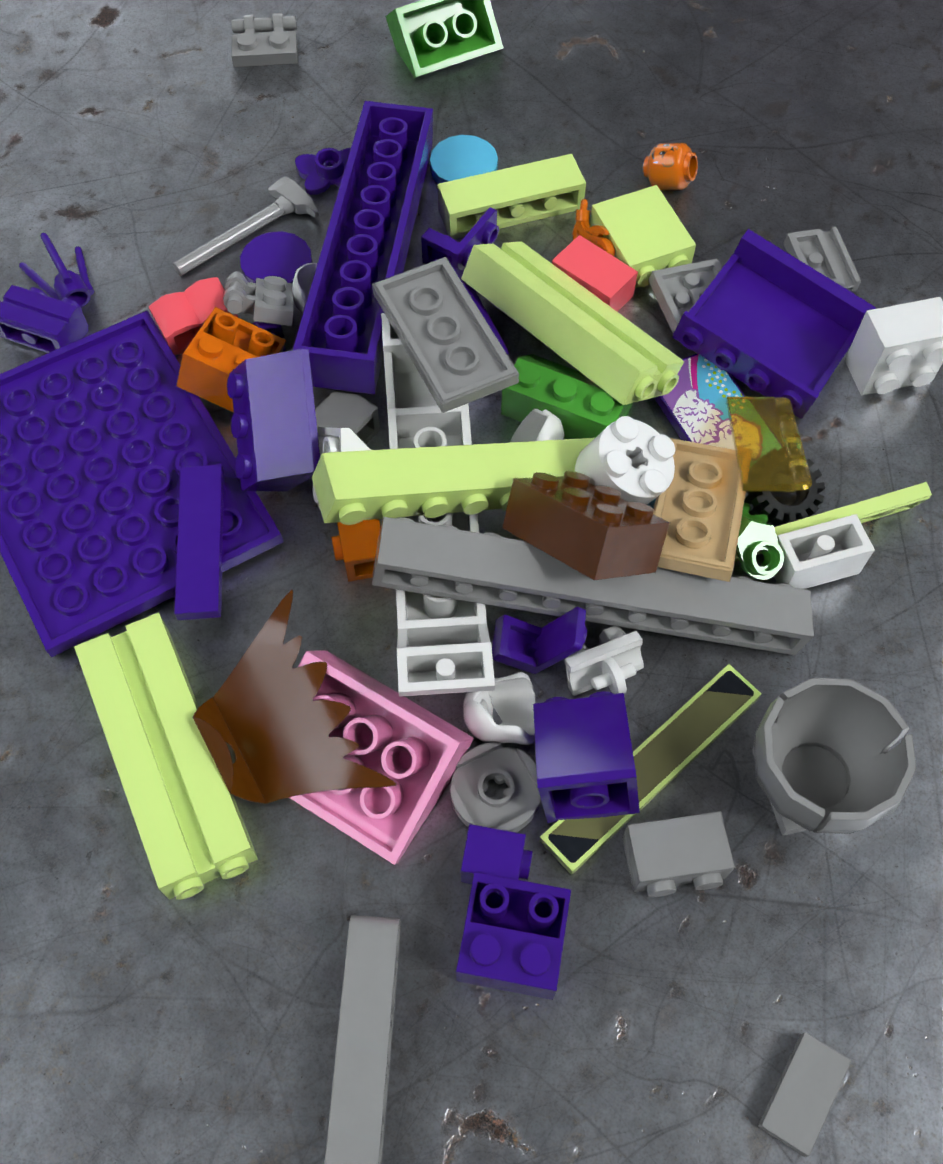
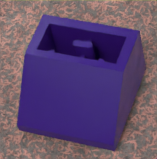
M474 872L457 963L456 980L458 982L553 1000L557 991L571 890Z

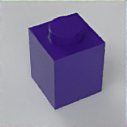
M469 824L461 866V882L472 884L474 872L517 880L519 878L528 880L533 851L524 850L526 834Z

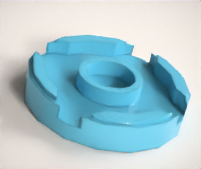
M457 135L448 137L435 146L430 157V171L433 179L438 184L498 170V156L495 148L488 141L477 136Z

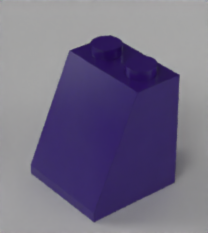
M601 691L585 698L568 699L565 697H552L543 703H534L537 786L547 823H555L558 820L601 818L640 813L636 769L624 693L613 694Z

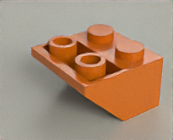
M215 307L183 353L176 386L234 412L233 399L229 397L227 392V380L230 372L245 359L281 353L286 340Z

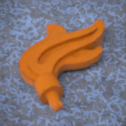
M582 199L580 210L576 209V223L572 233L573 240L580 235L607 253L615 256L613 243L610 239L603 237V235H609V231L600 225L590 226L591 211L587 210L588 201Z

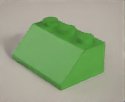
M420 0L395 8L385 16L395 49L414 78L503 49L490 0Z
M530 354L519 357L514 364L519 373V383L502 389L501 415L522 422L533 409L541 411L546 409L561 420L564 439L596 438L618 418L627 416L633 403L622 405L580 371Z

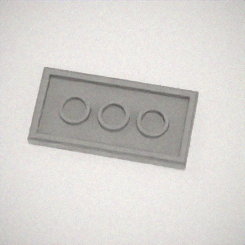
M446 257L372 284L375 298L442 413L519 383L517 369Z

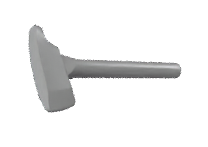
M283 177L268 189L269 193L277 199L273 204L174 262L173 267L182 276L280 216L295 212L296 214L306 213L313 217H318L317 207L310 196L289 177Z

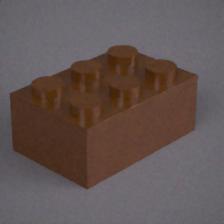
M566 471L564 476L559 477L536 472L533 473L532 478H513L502 527L506 531L592 580L656 573L670 522L654 515L652 507L639 502L625 501L620 498L621 492L604 486H595L589 483L590 477L578 472Z

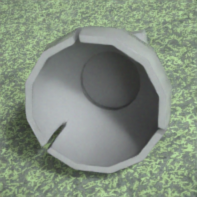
M811 678L783 692L770 704L755 733L752 752L755 758L756 780L770 800L782 836L806 830L813 831L814 833L851 834L865 829L896 811L915 773L916 760L913 735H906L910 727L886 697L852 679ZM902 739L901 743L888 751L895 743Z

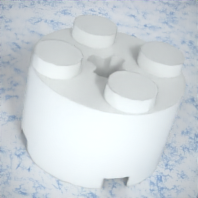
M622 416L607 426L580 452L576 460L575 472L590 477L589 483L595 486H604L621 492L620 498L625 501L639 502L647 505L662 494L673 480L675 446L668 436L659 434L646 423L634 420L628 416Z

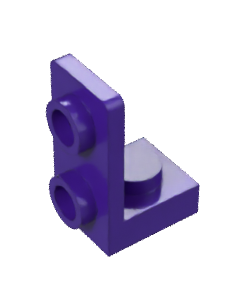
M490 207L460 242L448 235L428 228L421 236L422 262L428 264L435 259L439 260L446 257L451 266L464 271L473 245L493 244L497 239L499 233L497 210Z

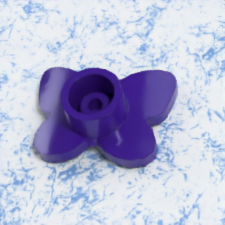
M324 148L318 151L316 155L302 154L295 158L297 172L301 178L305 179L304 186L307 194H321L330 185L334 184L340 187L351 148L340 151L334 148Z

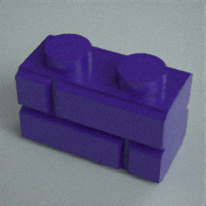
M11 285L3 296V302L0 301L1 338L50 353L84 338L89 331V325L82 312V308L72 299L62 298V300L49 297L36 287H31L28 290Z

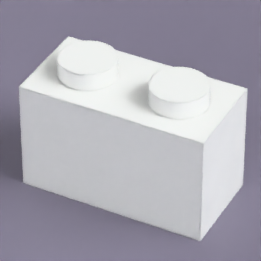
M857 514L780 534L777 538L784 554V562L774 577L777 584H789L793 588L798 589L814 587L860 574L875 549Z

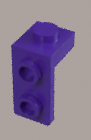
M577 606L542 628L505 614L502 615L495 622L492 644L493 660L532 674H537L582 649L587 637V628L585 626L586 609Z

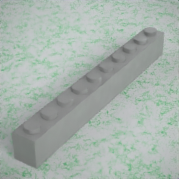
M383 517L377 542L372 578L373 586L554 616H562L578 606L586 609L585 621L796 655L814 637L811 591L793 588L789 584H769L753 581L751 578L744 576L731 577L730 582L659 567H657L656 573L592 580L526 541L504 538L490 532L481 534L459 530L451 525L435 526L418 523L405 517Z

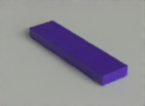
M222 464L180 467L174 610L178 621L221 618L224 469Z

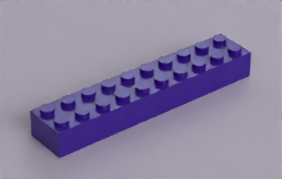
M364 101L293 346V350L309 349L313 387L367 394L376 393L384 358L381 313H384L373 294L372 284L401 274L404 271L433 144L432 108Z

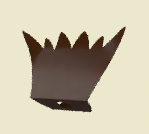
M291 590L278 604L221 688L212 698L204 702L193 715V719L229 792L244 800L268 804L292 796L328 790L396 786L397 784L381 773L343 758L359 748L358 743L346 738L329 737V734L346 718L351 708L344 703L336 701H313L327 672L326 662H313L293 668L300 651L302 637L298 635L283 644L293 600V590ZM226 743H228L232 747L235 753L236 759L233 764L232 757Z

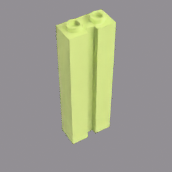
M522 241L507 242L502 244L501 249L495 244L473 245L461 279L619 403L627 405L666 395L675 388L679 380V375L677 374L684 363L681 358Z
M158 612L126 625L127 631L113 637L106 633L76 645L74 648L158 889L168 899L176 897L177 900H182L198 894L204 889L203 884L218 877L230 879L244 873L249 868L248 864L258 860L234 796L229 792L193 719V715L199 707L169 630Z

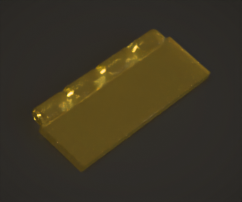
M727 397L726 405L742 491L795 492L796 490L809 489L812 486V478L791 401L788 398L776 397V401L775 397Z

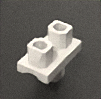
M614 625L602 631L599 635L598 646L588 649L584 644L581 650L566 657L564 663L566 666L567 683L572 695L576 696L593 688L597 691L607 686L613 694L626 693L625 679L636 675V671L644 668L640 651L643 641L638 632L633 631L626 634L619 626Z

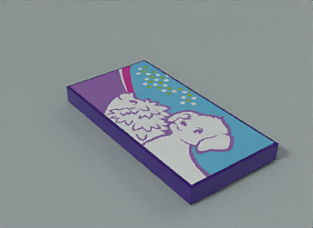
M698 353L682 359L684 363L677 374L679 375V380L675 388L666 395L654 397L681 440L752 453L749 473L768 455L775 452L778 455L783 451L731 375L717 368L712 362Z

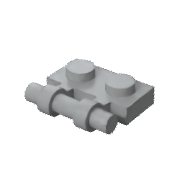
M283 13L273 14V17L255 18L254 15H244V19H232L233 33H242L232 34L231 57L233 66L298 64L296 31H285L297 30L296 16L283 17Z
M233 272L227 277L223 302L228 312L231 314H252L253 321L292 326L293 283H287L285 279L277 276H267L264 279L256 278V283H250L241 272Z

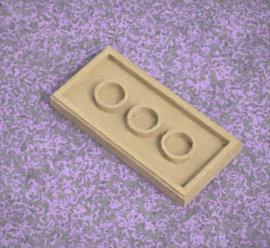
M670 438L675 446V453L673 455L675 465L674 477L670 486L656 497L653 512L654 515L670 522L657 567L730 582L752 453Z

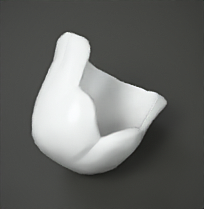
M518 672L506 677L494 678L495 690L466 693L463 703V717L469 732L475 738L489 743H519L525 745L534 743L533 704L536 703V696L533 691L532 682L527 674ZM493 708L502 720L500 725L496 724L493 720Z

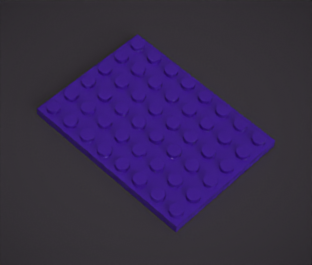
M147 310L0 374V554L45 650L51 658L175 597L180 467L222 464L223 466L222 573L283 543L279 529L256 491H242L241 479L237 477L235 472L236 458L200 397L176 386L180 364Z

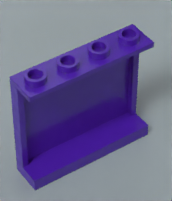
M748 229L740 239L732 256L689 312L685 311L672 338L709 360L717 368L739 379L752 390L761 393L780 405L785 411L791 412L802 419L849 350L866 311L877 308Z

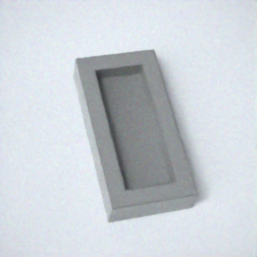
M806 1032L800 1034L757 1127L803 1157L810 1156L852 1060Z

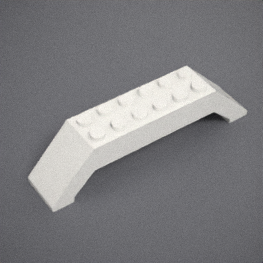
M381 313L389 449L472 445L468 403L445 413L441 412L385 313ZM464 512L445 513L435 518H427L424 515L405 517L418 523L435 526L451 525L459 530L479 533L478 513L472 515L465 514ZM396 589L399 697L495 690L492 645L487 627L485 604Z

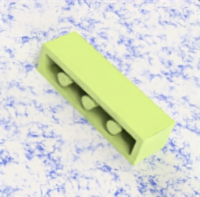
M567 154L437 184L438 211L448 236L458 239L465 237L490 207L497 210V226H499V229L574 212L576 209L580 210L581 200L585 198L586 181L573 154Z

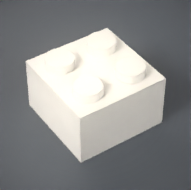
M941 297L866 311L845 358V363L861 396L873 393L885 394L894 389L908 386L921 387L933 381L943 364V300Z

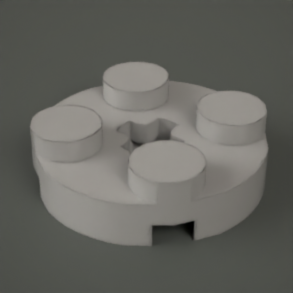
M501 743L482 744L465 753L459 760L456 770L452 775L450 787L452 806L458 818L467 827H469V824L510 832H518L527 826L540 806L536 764L530 756L517 748L515 751L509 747H502ZM494 779L497 784L506 783L508 785V788L504 791V798L496 800L495 797H487L485 795V792L488 790L487 782Z

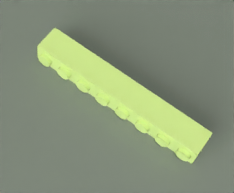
M595 438L322 453L312 475V481L324 523L341 522L345 525H352L363 520L383 519V517L398 518L424 515L427 518H435L445 513L464 512L465 514L472 515L484 510L502 509L506 511L513 478H532L533 473L536 472L547 473L556 477L564 476L566 471L575 472L576 460L580 452Z

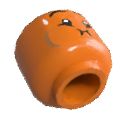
M686 143L657 144L651 150L650 156H646L643 164L644 176L649 178L651 186L657 185L660 190L680 191L687 188L690 181L695 180L698 170L697 155L691 151V148Z

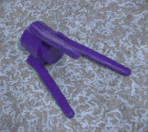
M44 232L41 233L40 237L59 272L54 279V289L24 262L19 263V268L50 297L58 300L69 298L79 304L81 308L88 304L91 295L95 291L89 282L81 247H75L79 274L66 269L48 235Z

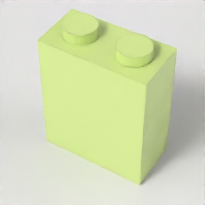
M657 185L592 205L590 226L600 225L609 231V235H603V237L610 239L615 248L614 257L638 271L635 288L650 285L648 280L652 271L692 263L696 244Z

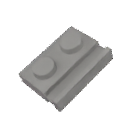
M831 227L830 231L823 232L822 229L787 233L783 243L787 253L842 287L850 288L851 291H857L861 279L837 227Z

